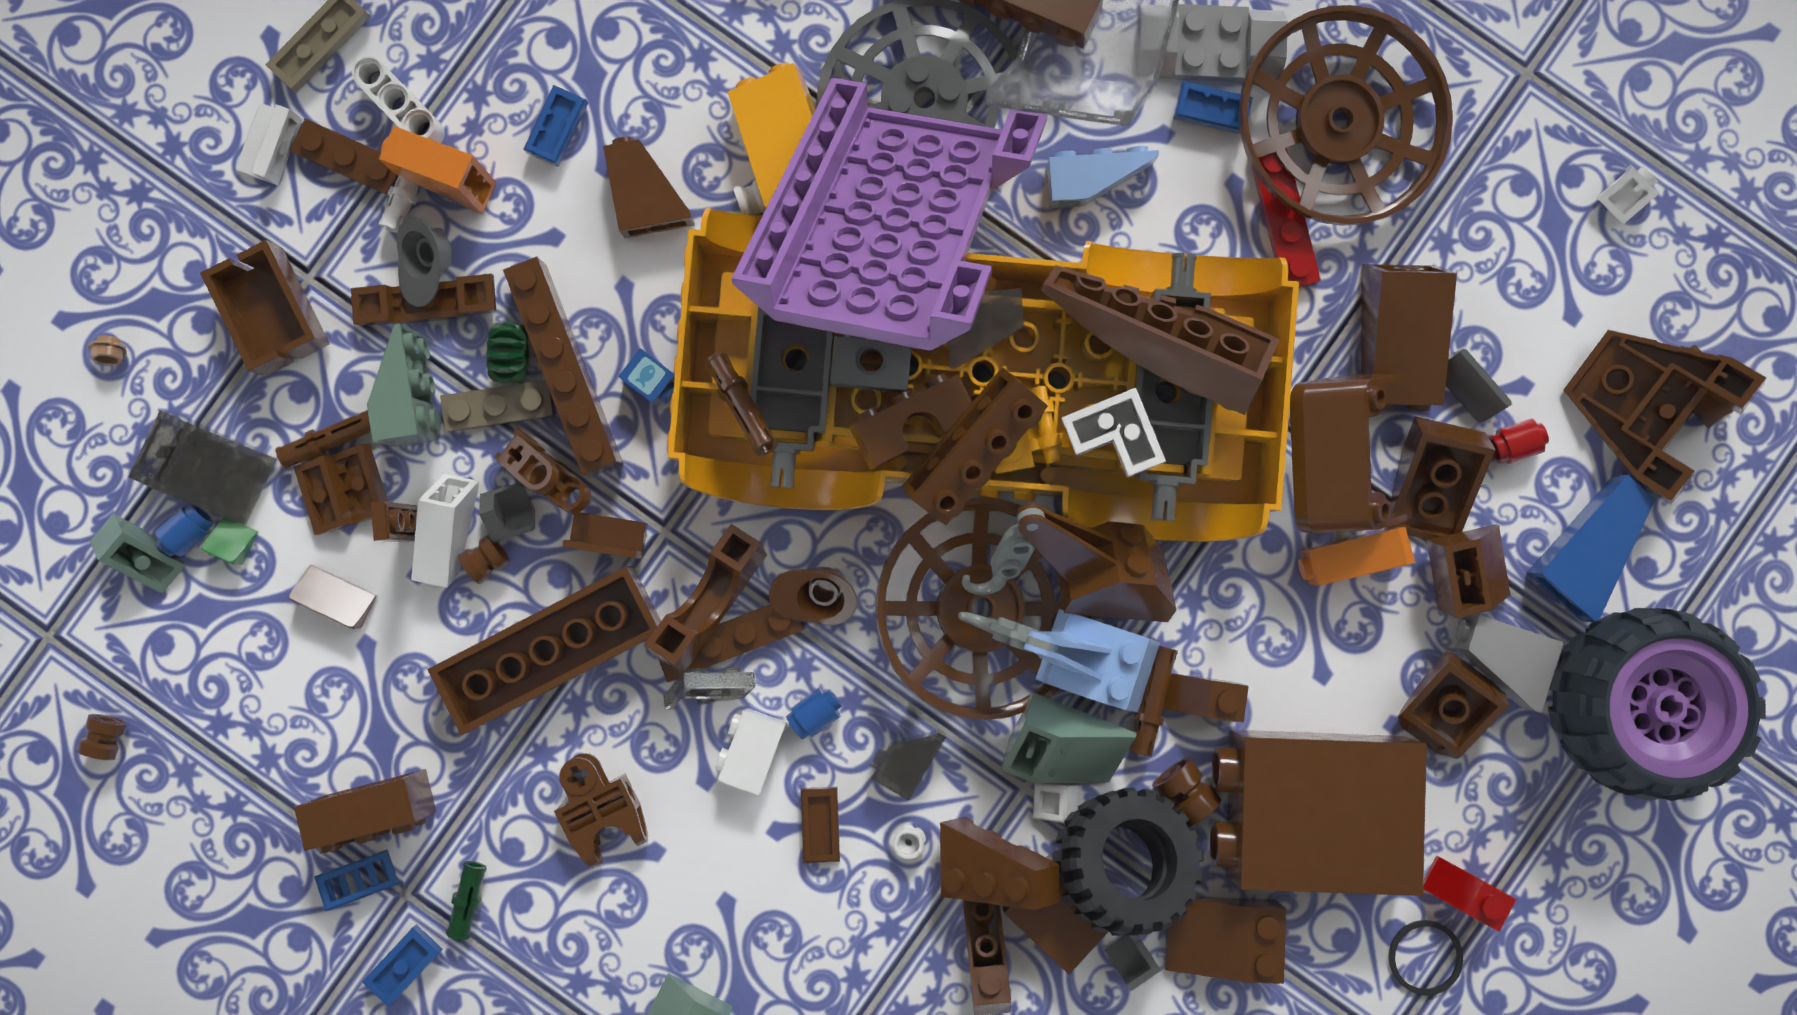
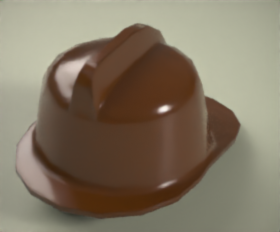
M818 567L812 570H789L780 574L772 582L769 589V601L774 610L783 617L792 620L823 625H837L851 618L857 608V595L853 586L837 570L830 567Z

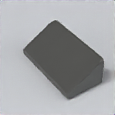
M1461 349L1449 355L1446 387L1478 423L1490 419L1512 405L1509 397L1467 349Z

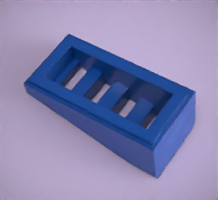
M388 849L314 876L325 912L399 885ZM379 860L387 880L379 883L373 865L374 862ZM366 866L372 884L371 887L366 889L359 868ZM349 871L352 872L357 892L352 894L344 874ZM336 876L344 896L338 899L330 879Z

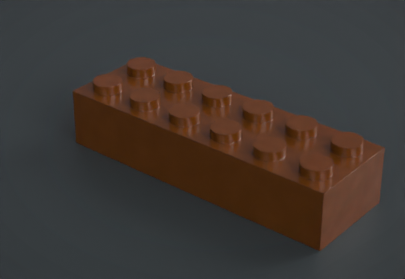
M625 566L427 670L462 736L647 641L660 624L661 619L634 566Z

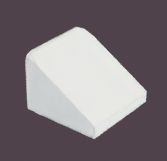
M1035 783L1033 819L1064 823V820L1071 812L1078 810L1079 786L1062 783Z

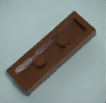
M304 118L290 149L297 156L389 196L390 186L394 187L399 176L392 173L379 160L380 151Z

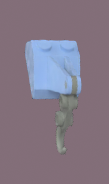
M1061 609L1058 610L1052 631H1038L1037 629L1002 617L996 620L968 612H960L958 614L959 620L993 634L992 639L1028 652L1032 651L1042 657L1036 680L1107 705L1138 712L1160 642L1077 614H1066Z

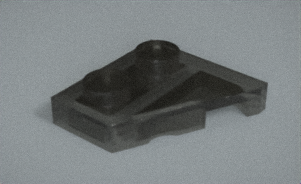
M703 668L686 670L664 694V709H677L676 704L681 699H697L698 705L717 701L745 698L756 687L754 672H741L739 668H728L721 670L719 673H706V669Z

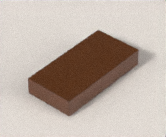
M838 786L801 788L803 863L840 862Z

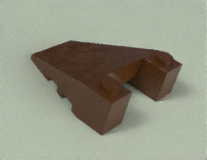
M1607 330L1563 391L1630 475L1647 487L1649 492L1671 505L1692 479L1695 470L1665 453V449L1707 395L1741 415L1764 386L1767 377L1732 357L1719 354L1713 355L1696 351L1693 348L1673 346L1657 342V340Z

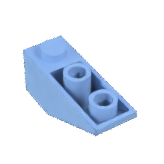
M1134 146L1127 148L1126 152L1112 153V149L1109 148L1092 150L1090 155H1076L1075 151L1055 153L1054 157H1049L1046 165L1049 209L1086 206L1153 165L1159 156V150L1148 151L1147 146Z

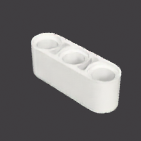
M366 56L355 62L352 68L354 81L399 128L417 134L421 124L430 122L429 131L421 136L442 143L445 136L442 124L381 61L375 57ZM379 71V79L375 83L368 84L370 75ZM399 97H405L404 105L397 110H393L392 107L395 100Z

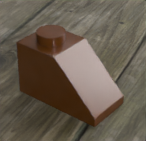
M1172 673L1163 708L1208 718L1244 723L1249 686L1239 682Z

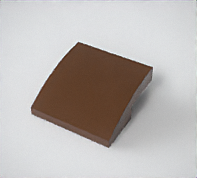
M370 443L359 444L333 455H322L294 466L315 536L372 519L371 502H388Z

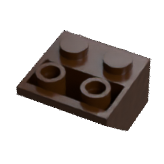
M1494 524L1426 540L1439 611L1454 618H1461L1491 611L1511 595L1499 525Z

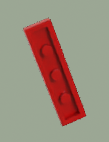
M1275 152L1258 158L1263 169L1275 185L1289 198L1299 203L1300 195L1296 180L1287 172L1278 160ZM1252 168L1274 258L1286 259L1288 281L1299 282V288L1319 283L1321 278L1305 217L1286 207L1266 189Z

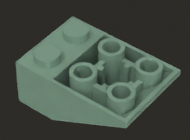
M400 323L393 326L367 402L372 441L394 447L438 440L437 431L441 429L440 416L437 409H433L431 395L435 394V383L432 374L427 372L426 359L430 357L428 342L425 337L422 338V334Z
M1032 692L1024 712L1021 714L1009 737L1001 770L1032 783L1110 782L1135 740L1137 733Z

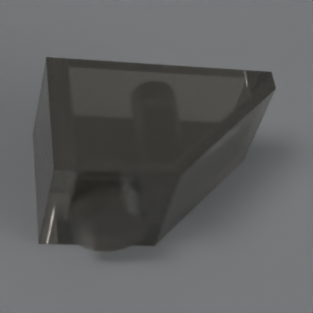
M935 730L889 742L885 750L879 747L868 765L873 769L871 779L909 801L944 742L946 734L941 730Z

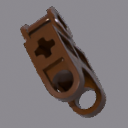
M516 427L513 431L515 434L513 439L502 453L497 452L494 458L525 487L536 494L544 495L562 510L571 515L581 512L587 506L591 497L589 486L563 463L548 454L540 443ZM580 489L577 501L568 505L570 494L574 490Z
M589 753L577 754L562 766L559 780L569 801L560 805L554 813L569 843L590 868H595L603 863L599 845L601 844L600 831L605 827L613 826L621 829L625 835H630L637 846L648 841V831L642 807L626 773L609 781L600 761ZM578 769L580 771L586 769L589 775L585 778L580 777L577 779L574 773ZM622 794V796H620V797H618V798H616V799H614V800H612V801H610V802H608V803H605V802H607V801H609V800H611V799H613V798H615V797H617V796H619V795ZM591 809V811H589V812H587V813H585V814H583V815H581V816H579V817L573 819L574 817H576V816H578V815H580V814H582V813H584V812H586V811H588V810Z

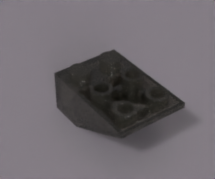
M159 410L128 477L169 496L242 524H247L277 458L181 414Z

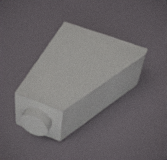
M1473 614L1462 619L1456 630V639L1458 640L1456 649L1490 680H1493L1521 708L1542 713L1564 642L1482 615Z

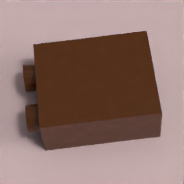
M1230 730L1229 748L1216 747L1212 757V783L1214 791L1228 793L1227 822L1214 821L1211 825L1210 858L1213 867H1226V876L1242 890L1423 896L1427 744L1405 736Z

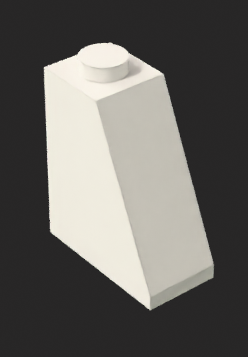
M443 474L418 500L411 580L422 582L431 588H447L459 574L461 563L459 562L458 555L465 550L479 481Z

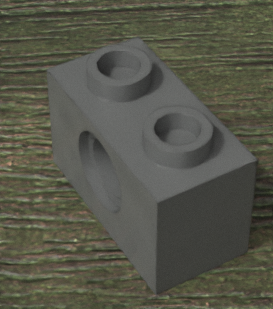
M843 334V337L834 336L830 384L833 387L896 393L908 391L912 347L868 340ZM868 352L878 353L883 359L881 367L876 371L865 370L860 364L864 354Z

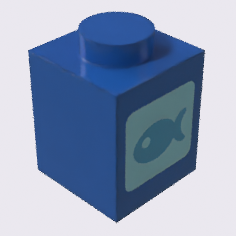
M641 348L618 376L657 407L661 402L667 404L671 400L672 393H674V373Z

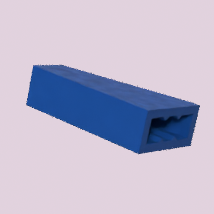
M1632 475L1611 477L1527 572L1528 575L1580 621L1595 622L1602 616L1654 504L1655 498L1646 491L1648 488L1638 482Z

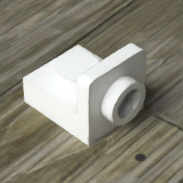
M1629 165L1622 176L1597 196V199L1622 224L1626 223L1659 194L1652 187L1658 180L1644 166L1636 170L1632 165Z

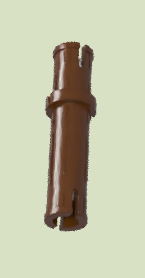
M717 352L712 354L705 361V366L718 386L717 393L719 397L730 406L740 427L749 439L757 456L761 454L765 456L777 448L778 441L747 390L748 384L745 378L739 376L735 371L727 353L722 352L721 354Z
M368 410L343 419L319 431L309 430L305 432V437L277 447L275 452L283 468L289 469L291 466L314 456L317 458L326 455V451L370 433Z
M1163 646L1158 648L1140 710L1135 712L1134 719H1137L1135 733L1137 734L1129 748V752L1148 757L1153 756L1159 725L1163 726L1164 719L1161 717L1178 650Z

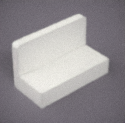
M260 104L236 165V170L278 186L291 152V146L303 119L292 110L276 104L275 108Z

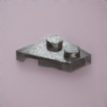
M1021 288L984 292L971 330L948 341L950 370L961 367L962 364L980 353H984L1000 341L1009 338L1024 328Z

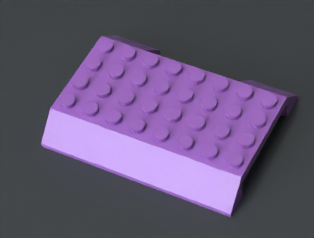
M831 78L732 276V284L775 321L929 351L962 335L972 328L992 273V266L965 262L990 193L996 187L1030 168L1048 119V113L1011 107L1003 129H996L869 108L867 83Z

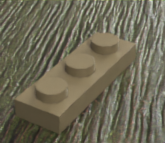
M327 0L265 65L292 91L297 93L371 16L355 0Z
M546 380L440 395L446 432L556 417L554 401Z

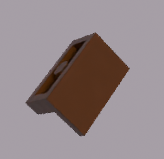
M579 512L573 517L570 540H564L563 547L643 559L648 523Z

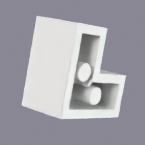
M1136 388L1062 417V423L1076 457L1113 443L1127 478L1163 464L1166 461Z

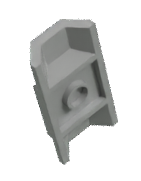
M1177 4V6L1140 5L1141 48L1137 78L1244 82L1247 70L1257 52L1274 33L1288 23L1284 11L1251 10L1249 7L1194 4ZM1287 38L1274 48L1260 68L1276 80L1284 70L1287 58Z

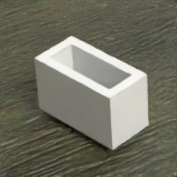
M749 708L743 710L742 715L735 713L728 731V735L734 736L729 750L722 748L715 769L721 771L717 781L759 796L763 790L787 722Z

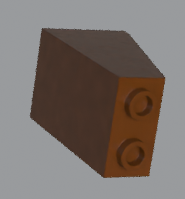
M1362 264L1361 374L1402 373V381L1383 384L1387 393V401L1382 410H1393L1394 405H1408V409L1416 411H1429L1431 405L1444 406L1457 281L1456 272L1434 265Z

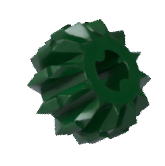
M515 322L494 323L488 332L486 367L488 368L487 374L492 381L513 385L514 383H523L526 379L531 352L529 336L524 325L515 324Z

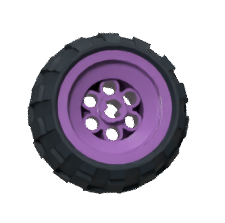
M1634 608L1622 613L1614 612L1589 624V628L1585 629L1586 634L1574 636L1561 651L1560 656L1563 660L1558 670L1554 672L1549 689L1553 690V706L1548 707L1551 725L1562 736L1560 743L1563 750L1579 769L1586 770L1595 782L1615 792L1648 801L1657 799L1675 801L1702 795L1703 792L1708 791L1709 787L1722 786L1741 771L1738 764L1744 757L1754 755L1761 740L1760 737L1756 736L1760 719H1766V699L1759 696L1756 685L1761 679L1750 659L1738 653L1740 646L1716 626L1710 623H1702L1701 619L1690 613L1673 609ZM1654 673L1661 678L1657 684L1653 681ZM1636 686L1639 690V695L1637 699L1633 700L1631 695ZM1662 700L1665 701V707L1663 711H1661L1660 704ZM1637 714H1640L1642 723L1636 727L1634 718Z

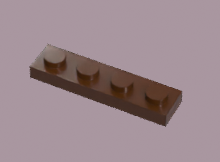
M769 604L718 624L684 674L679 673L660 659L658 660L668 683L803 631L804 628L801 621L783 617Z

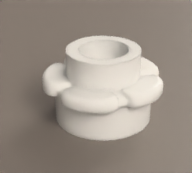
M903 824L897 828L896 833L891 835L890 846L896 851L895 855L899 859L908 861L912 858H919L924 853L926 837L920 828H914L911 824ZM910 839L912 844L906 845L905 840Z

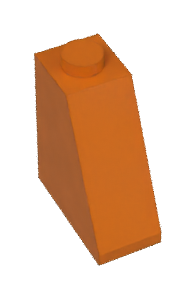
M396 126L393 127L389 137L382 143L379 160L392 173L474 212L483 214L497 182L473 155Z
M1406 527L1382 528L1300 550L1302 559L1298 560L1301 576L1304 580H1308L1311 586H1320L1415 563Z

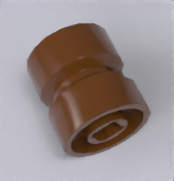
M1189 757L1170 766L1152 784V787L1160 797L1165 796L1174 802L1172 809L1175 812L1182 810L1189 818V821L1186 822L1187 827H1191L1205 819L1222 801L1210 783L1201 782L1203 774Z

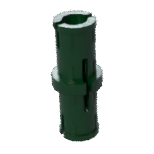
M465 861L463 863L458 890L453 893L451 903L454 906L449 926L446 930V935L450 938L467 940L470 937L469 933L475 909L480 908L482 901L479 893L484 873L487 869L486 865L474 861Z

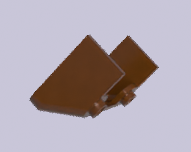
M1402 373L1350 374L1301 382L1293 387L1290 394L1294 516L1296 526L1301 532L1329 533L1379 530L1407 521V514L1391 513L1390 503L1386 500L1383 493L1372 492L1369 418L1377 416L1386 405L1387 393L1383 384L1402 381Z

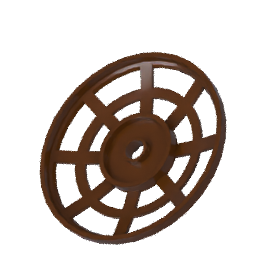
M1354 5L1327 6L1309 11L1291 20L1274 33L1257 52L1247 70L1241 89L1239 103L1240 135L1246 156L1255 174L1266 189L1283 205L1301 216L1320 223L1340 226L1363 225L1384 219L1404 209L1422 195L1435 179L1445 160L1451 141L1453 125L1452 98L1446 76L1436 56L1424 40L1410 27L1391 15L1372 8ZM1344 20L1363 23L1373 27L1363 48L1344 43L1321 46L1316 24L1325 21ZM1302 29L1306 52L1289 63L1277 80L1262 71L1260 68L1264 60L1274 48L1291 34ZM1386 34L1396 39L1411 53L1426 76L1425 79L1405 86L1395 69L1377 55ZM1345 56L1357 60L1350 75L1329 76L1324 57ZM1310 63L1316 84L1308 89L1304 95H1301L1286 85L1300 68ZM1370 66L1385 78L1393 92L1378 97L1374 89L1364 81ZM1253 84L1270 94L1266 116L1269 139L1254 144L1251 140L1248 125V106ZM1432 92L1435 103L1436 116L1435 135L1431 151L1410 144L1414 125L1411 100ZM1279 101L1297 110V129L1281 135L1278 131L1277 120ZM1395 106H1399L1401 126L1399 139L1382 133L1385 120L1384 111ZM1334 111H1341L1346 115L1348 123L1345 129L1338 128L1333 123L1332 116ZM1302 143L1307 151L1314 156L1308 174L1293 162L1287 154L1286 148ZM1374 147L1391 153L1392 155L1386 164L1373 176L1369 177L1360 158L1369 153ZM1275 152L1278 160L1287 172L1297 181L1304 184L1299 203L1289 198L1275 185L1263 169L1258 158ZM1404 158L1425 165L1419 177L1409 189L1393 202L1384 206L1374 187L1391 176ZM1328 163L1346 164L1355 183L1332 184L1323 182L1322 179ZM1318 191L1332 195L1360 193L1370 212L1359 215L1339 216L1320 213L1312 209Z
M986 497L969 499L963 511L974 510L973 533L952 537L940 543L934 549L920 534L928 525L938 521L928 513L904 532L893 546L883 565L877 585L875 604L877 631L883 651L893 670L904 684L923 701L943 712L972 719L991 720L1008 718L1023 713L1031 696L1030 694L1019 701L1003 706L991 707L989 685L1011 680L1028 668L1037 676L1042 660L1032 651L1028 652L992 639L993 634L965 623L958 618L960 612L973 613V602L978 598H982L989 605V613L986 617L996 620L1002 617L1022 624L1024 616H1042L1039 631H1052L1054 616H1057L1059 609L1063 610L1062 601H1054L1049 578L1042 565L1038 562L1042 554L1036 548L1021 573L1015 578L1008 579L1000 591L988 595H975L965 590L962 585L964 575H969L970 582L974 584L986 583L993 577L991 565H986L987 544L998 547L1003 536L988 533L989 511L1002 512L1017 517L1016 512L1023 505L1008 500ZM910 544L923 560L917 566L911 578L906 601H886L887 587L892 570L902 551ZM972 544L971 566L954 572L941 558L945 553L956 547ZM931 568L944 583L937 601H917L921 582L927 571ZM1028 569L1032 572L1038 584L1042 601L1024 602L1022 592L1016 581ZM1080 615V616H1083V617H1086V618H1089V619H1091V617H1092V616H1089V615ZM886 616H906L911 639L923 657L910 674L902 665L892 646L887 629ZM917 616H937L944 635L931 649L921 634ZM954 645L972 652L973 674L956 670L942 661ZM1006 646L1019 659L1015 664L1004 670L988 674L987 652H992ZM935 669L951 680L974 685L976 707H965L945 701L930 693L920 684ZM1044 683L1033 693L1050 698L1060 688Z

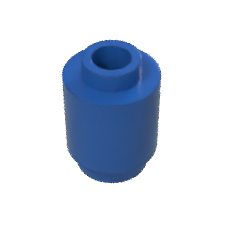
M191 503L187 508L181 507L155 531L158 537L155 542L167 555L172 557L176 554L183 557L210 533L209 528L214 522L201 507Z
M819 687L791 708L792 712L786 716V719L795 733L804 740L808 736L814 737L839 719L841 716L838 710L842 707V704L830 689L824 692Z

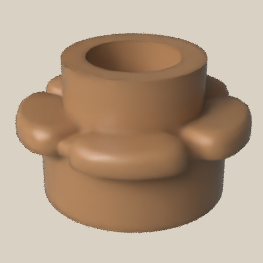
M101 335L97 337V340L88 344V349L91 350L90 359L100 364H121L123 355L127 354L126 347L121 344V340L114 336Z

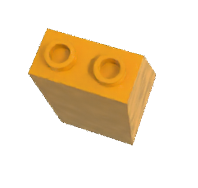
M789 63L777 64L769 69V74L758 79L755 77L745 78L736 84L735 89L728 91L765 208H767L816 110L803 74L794 63L790 65Z

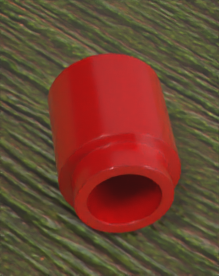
M1528 419L1499 429L1495 435L1489 437L1495 448L1493 457L1499 464L1503 462L1512 464L1544 453L1545 444L1549 443V436L1545 426L1542 423L1537 424L1534 419Z

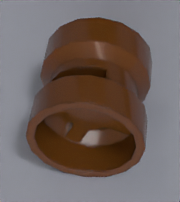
M489 534L479 540L477 548L466 549L458 555L462 567L477 584H481L489 579L493 569H503L510 564V559L498 541L493 543Z
M89 714L85 724L87 734L86 737L80 740L77 752L94 759L115 760L119 749L116 743L118 737L123 735L127 723L107 715Z

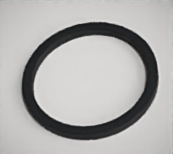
M1419 920L1409 923L1397 932L1390 944L1388 957L1390 969L1396 980L1413 993L1420 995L1441 993L1450 988L1461 973L1463 967L1461 944L1451 930L1438 922ZM1419 927H1434L1442 930L1449 936L1456 951V964L1451 976L1444 983L1433 988H1417L1408 984L1401 977L1396 966L1395 955L1399 942L1408 932Z

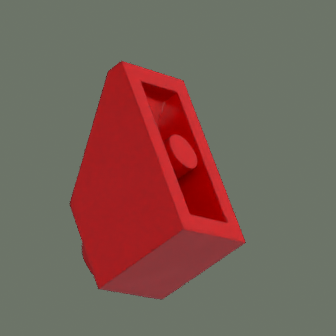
M1437 855L1423 879V889L1498 932H1500L1517 900Z

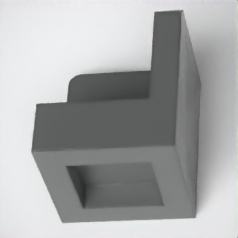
M521 482L480 494L479 515L493 543L531 532L535 529V508L525 486Z
M1138 935L1124 936L1104 949L1130 991L1161 971Z

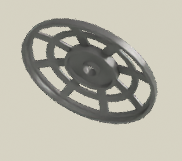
M895 0L863 15L843 32L832 47L822 68L817 88L818 106L830 82L835 63L839 61L855 69L851 81L862 82L866 74L883 83L881 102L868 105L869 108L995 128L1000 109L999 88L1019 85L1021 109L1031 110V91L1028 74L1021 56L1010 38L993 21L979 11L951 0ZM914 6H936L957 11L966 15L956 32L936 25L912 26L907 8ZM893 12L898 30L880 38L863 56L845 48L850 39L866 24L881 15ZM979 23L987 28L1003 45L1012 60L1015 71L995 74L985 54L975 43L969 40ZM915 36H935L950 42L940 57L920 55ZM901 40L906 59L899 62L892 70L873 61L885 48ZM962 49L966 50L976 60L984 76L967 80L963 79L960 72L953 66ZM922 91L931 93L935 99L934 104L929 108L918 107L914 102V97L917 93ZM988 91L989 109L983 125L966 114L968 95Z

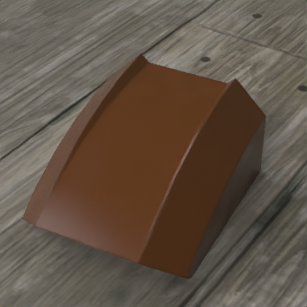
M1446 651L1413 691L1398 714V719L1402 729L1420 742L1426 743L1427 747L1435 753L1459 759L1509 707V702L1506 694L1493 680L1488 679L1462 660L1457 654Z

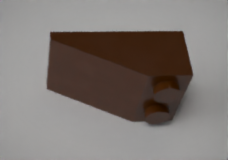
M1415 416L1402 449L1390 501L1391 513L1407 514V521L1386 528L1406 527L1408 535L1427 540L1462 532L1495 452V448L1486 432Z
M1197 897L1194 904L1185 905L1187 914L1179 921H1172L1171 927L1166 929L1165 970L1248 983L1284 984L1286 908L1276 899Z

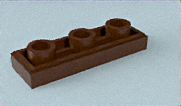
M386 501L371 502L374 541L415 542L418 506Z

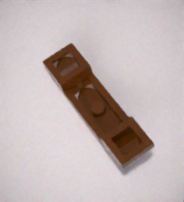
M494 275L456 277V280L439 282L438 291L434 299L428 305L422 307L411 305L404 298L400 286L391 287L385 284L351 288L353 324L386 325L430 322L496 311Z

